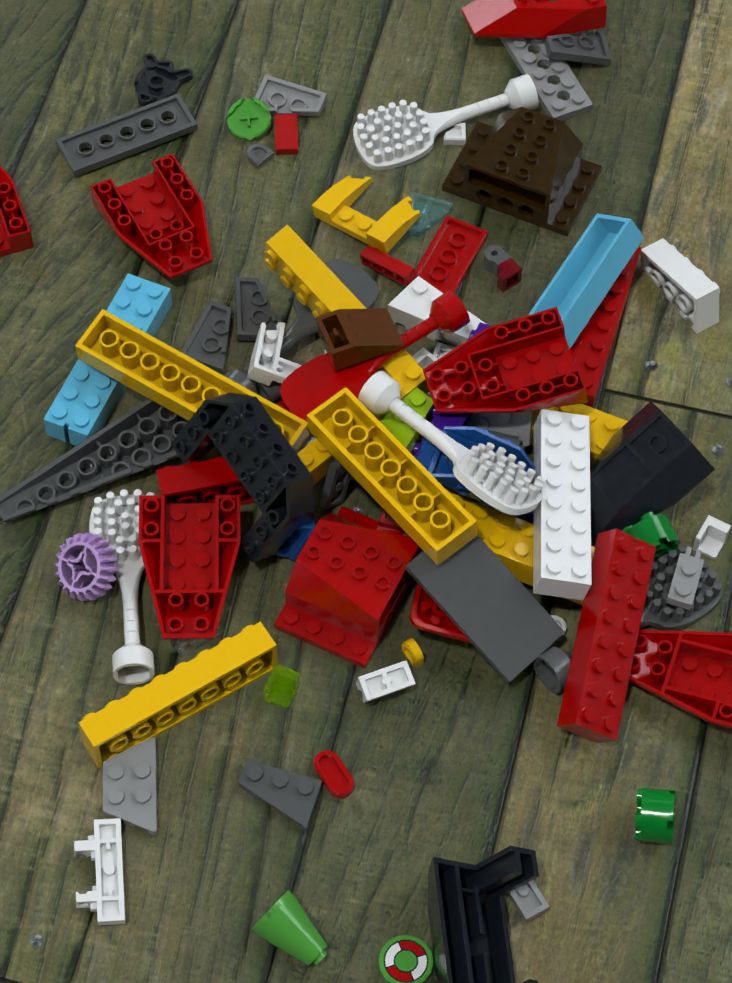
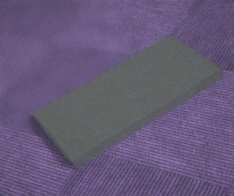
M478 535L438 566L424 551L405 566L407 572L507 683L514 679L565 633Z

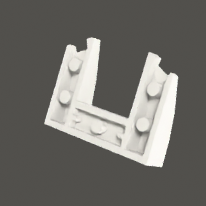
M265 322L261 323L251 356L247 378L268 386L272 381L282 384L287 376L302 366L280 357L286 323L278 322L276 325L277 330H265Z

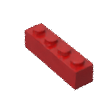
M368 245L360 253L363 265L406 287L416 278L414 268L411 265H407L401 260L379 251L375 247L373 248Z

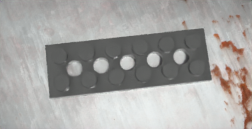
M179 93L58 138L56 139V145L74 177L196 131L198 128L196 121ZM165 117L173 118L171 121H164L162 119ZM144 125L153 126L150 129L142 128ZM126 132L132 134L129 137L122 136V134ZM104 140L112 142L108 145L101 144V142ZM83 148L91 149L87 153L81 152Z

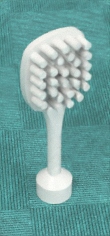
M525 74L510 79L504 94L454 110L427 113L419 109L416 102L410 103V106H407L406 100H400L399 106L391 102L387 109L384 106H379L377 112L373 109L368 110L367 116H364L362 113L358 114L357 122L353 127L354 143L361 159L369 168L374 170L394 169L415 162L427 155L434 146V139L437 134L457 123L507 106L511 109L524 107L533 110L538 108L537 91L531 77Z
M384 371L375 373L364 384L359 393L358 400L374 415L392 412L429 440L453 462L454 476L477 497L509 515H522L537 508L542 499L540 490L545 479L538 476L535 482L531 484L536 471L529 468L525 472L526 464L519 461L516 465L514 463L516 460L515 455L509 454L508 457L504 456L506 449L503 447H499L496 453L493 452L495 446L490 442L486 446L479 443L478 446H472L471 450L456 442L400 400V384Z
M124 489L120 491V496H115L113 492H108L106 499L102 500L101 497H96L89 521V532L102 536V540L109 541V547L115 549L112 557L118 558L114 562V567H117L119 570L114 573L122 593L125 645L112 655L113 678L117 682L126 685L146 683L155 674L153 652L140 644L138 592L145 567L138 542L139 496L145 495H142L139 489H136L133 495H129L128 491ZM149 492L146 495H154V493Z

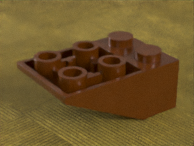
M387 308L338 309L316 317L319 336L335 371L404 347Z

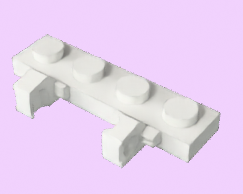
M121 818L94 820V835L88 836V840L74 841V856H91V861H95L96 886H92V891H88L86 894L76 892V908H90V912H97L98 926L125 924Z

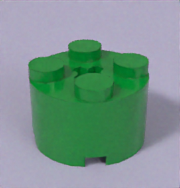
M648 512L640 518L641 521L637 524L622 529L623 532L634 536V540L640 539L655 546V560L668 554L670 550L676 551L678 549L676 543L681 544L677 533L665 514L655 515L654 512Z
M637 789L635 840L673 844L676 790Z

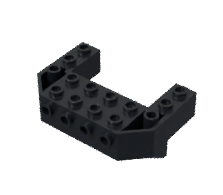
M227 393L205 399L171 443V446L184 464L205 458L214 446L218 448L263 513L241 539L240 546L252 563L273 556L297 527L314 520L312 475L257 397Z

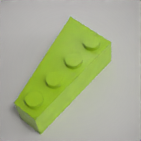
M416 387L402 400L408 407L431 422L433 419L431 415L434 409L431 397ZM392 412L388 413L380 422L412 453L415 444L422 435Z

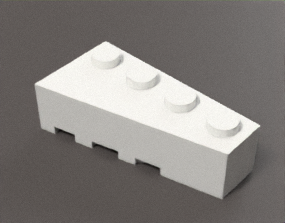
M664 238L641 249L642 269L658 288L663 286L666 298L670 303L675 301L681 309L680 315L685 320L689 318L694 324L692 329L696 334L719 323L720 288L716 282H712L701 269L696 268L687 257L679 253L675 246L670 245Z
M418 276L388 304V312L394 324L396 322L405 326V329L410 330L429 318L432 301L443 293ZM467 311L470 318L469 324L453 334L437 329L427 335V338L433 341L440 340L447 343V345L458 347L468 340L472 330L476 331L480 322H484Z

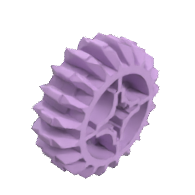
M78 533L74 537L66 539V544L60 545L62 552L55 554L59 558V561L53 564L58 567V572L54 574L60 577L57 584L64 586L63 592L70 594V598L80 601L96 600L98 597L106 595V590L112 589L110 582L117 580L113 575L114 572L119 570L117 567H114V562L118 558L112 557L115 549L110 548V542L102 540L100 535Z

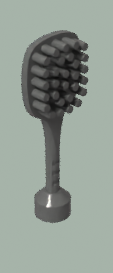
M333 259L324 263L366 308L374 307L378 299L379 289L377 283L365 271L342 259ZM296 293L293 299L296 317L283 335L280 357L314 333L319 334L312 310L307 305L304 306L298 301ZM230 369L224 375L257 394V382L247 378L248 370Z
M680 545L677 551L670 550L668 554L654 560L640 628L653 626L661 630L677 631L693 625L708 615L718 605L722 597V585L716 579L717 573L708 569L709 563L704 561L692 607L690 610L666 603L679 554H685L686 546ZM693 551L690 556L694 557L696 552ZM551 647L534 660V668L539 679L546 688L554 693H558L565 688L573 649L566 651L557 647Z

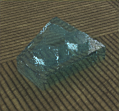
M411 192L410 198L413 201L411 206L414 211L419 210L421 216L405 234L415 237L422 236L452 212L453 203Z

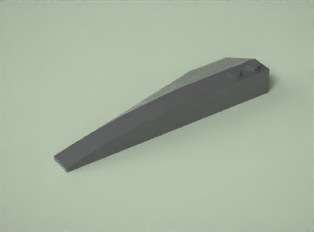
M148 398L1 495L0 517L4 522L11 521L178 457L171 443L188 423V420Z

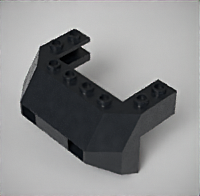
M510 845L476 865L437 857L432 858L428 869L427 907L437 983H516L504 895L539 877L535 850ZM529 979L522 983H538V980Z

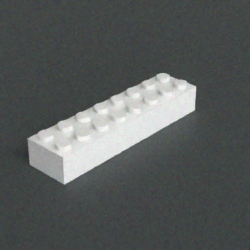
M541 409L534 424V465L536 467L534 482L538 476L543 477L545 481L540 490L542 499L537 508L533 510V593L584 600L592 585L589 416Z

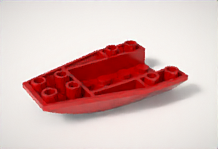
M165 495L139 496L138 542L163 640L215 639L241 543V496L215 495V503H166Z
M639 629L629 681L709 723L732 729V633Z

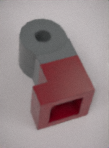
M491 245L485 249L484 268L498 278L497 287L502 292L521 282L522 268L506 251L496 245Z

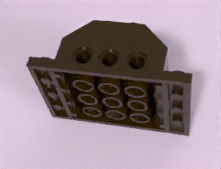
M520 107L499 114L493 126L477 121L442 184V191L568 237L601 172L602 166L581 158L583 143L565 122Z

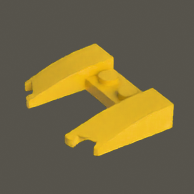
M351 176L345 177L329 188L312 204L314 217L377 248L383 253H388L421 216L419 210L414 211L412 208L413 201L409 196L392 207L378 221L350 208L355 200L372 183V178L366 176L364 179L351 178Z

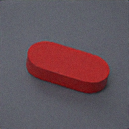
M330 750L319 752L314 759V770L322 780V783L333 797L337 799L349 797L354 790L353 777L335 752Z

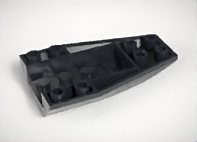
M651 401L612 436L590 467L591 546L593 547L596 545L598 533L616 528L622 531L625 527L640 522V518L648 512H654L656 515L677 504L715 470L692 442Z

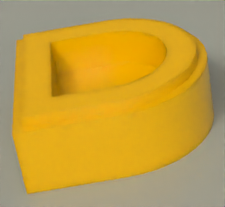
M413 638L402 643V652L414 668L422 666L424 656L417 642Z

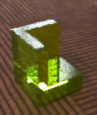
M276 664L263 690L264 701L288 709L300 686V673Z

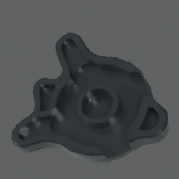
M151 53L144 55V67L137 74L134 81L138 103L141 106H146L177 94L182 84L193 79V71L190 68L173 70L174 64L172 61H159Z

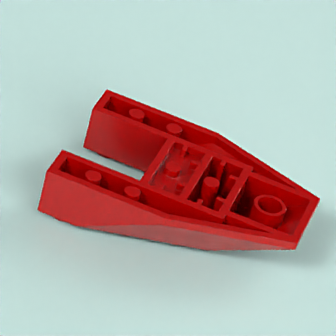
M475 0L461 8V13L474 37L547 38V36L571 34L604 28L606 26L607 4L604 0H558L552 2L549 0Z

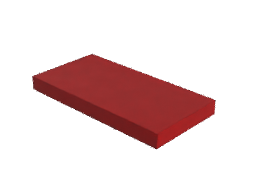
M447 215L415 269L416 278L418 276L443 294L447 291L456 293L485 243L489 231Z

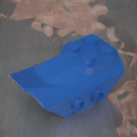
M445 426L442 431L469 450H471L472 446H478L479 443L486 446L490 442L495 446L493 452L496 453L499 447H503L506 449L504 456L508 457L509 454L516 456L514 462L516 465L519 461L526 464L525 472L529 468L533 470L536 468L521 447L515 445L511 440L501 439L492 435L486 429ZM429 440L423 442L417 460L439 483L455 489L460 495L472 497L473 501L496 509L473 494L454 476L453 462Z

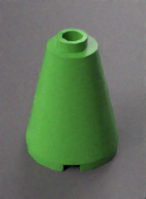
M287 891L252 928L256 935L307 966L312 962L317 966L327 955L324 951L327 944L295 895L290 891Z

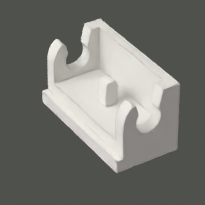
M407 660L358 677L356 682L357 689L362 692L364 703L416 684Z

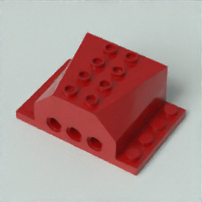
M342 506L337 515L329 513L318 521L297 557L285 591L286 604L277 617L274 628L365 669L414 581V578L407 572L405 566L423 550L411 537L404 536V532L378 526V521Z

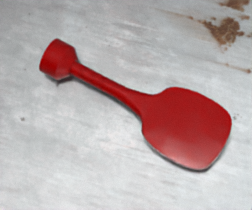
M447 291L433 300L429 318L400 335L404 347L337 371H335L327 353L308 361L294 370L282 382L280 394L285 407L290 413L307 421V414L345 387L358 399L359 393L368 379L397 354L437 329L453 334L469 324L470 318L464 304L452 291Z

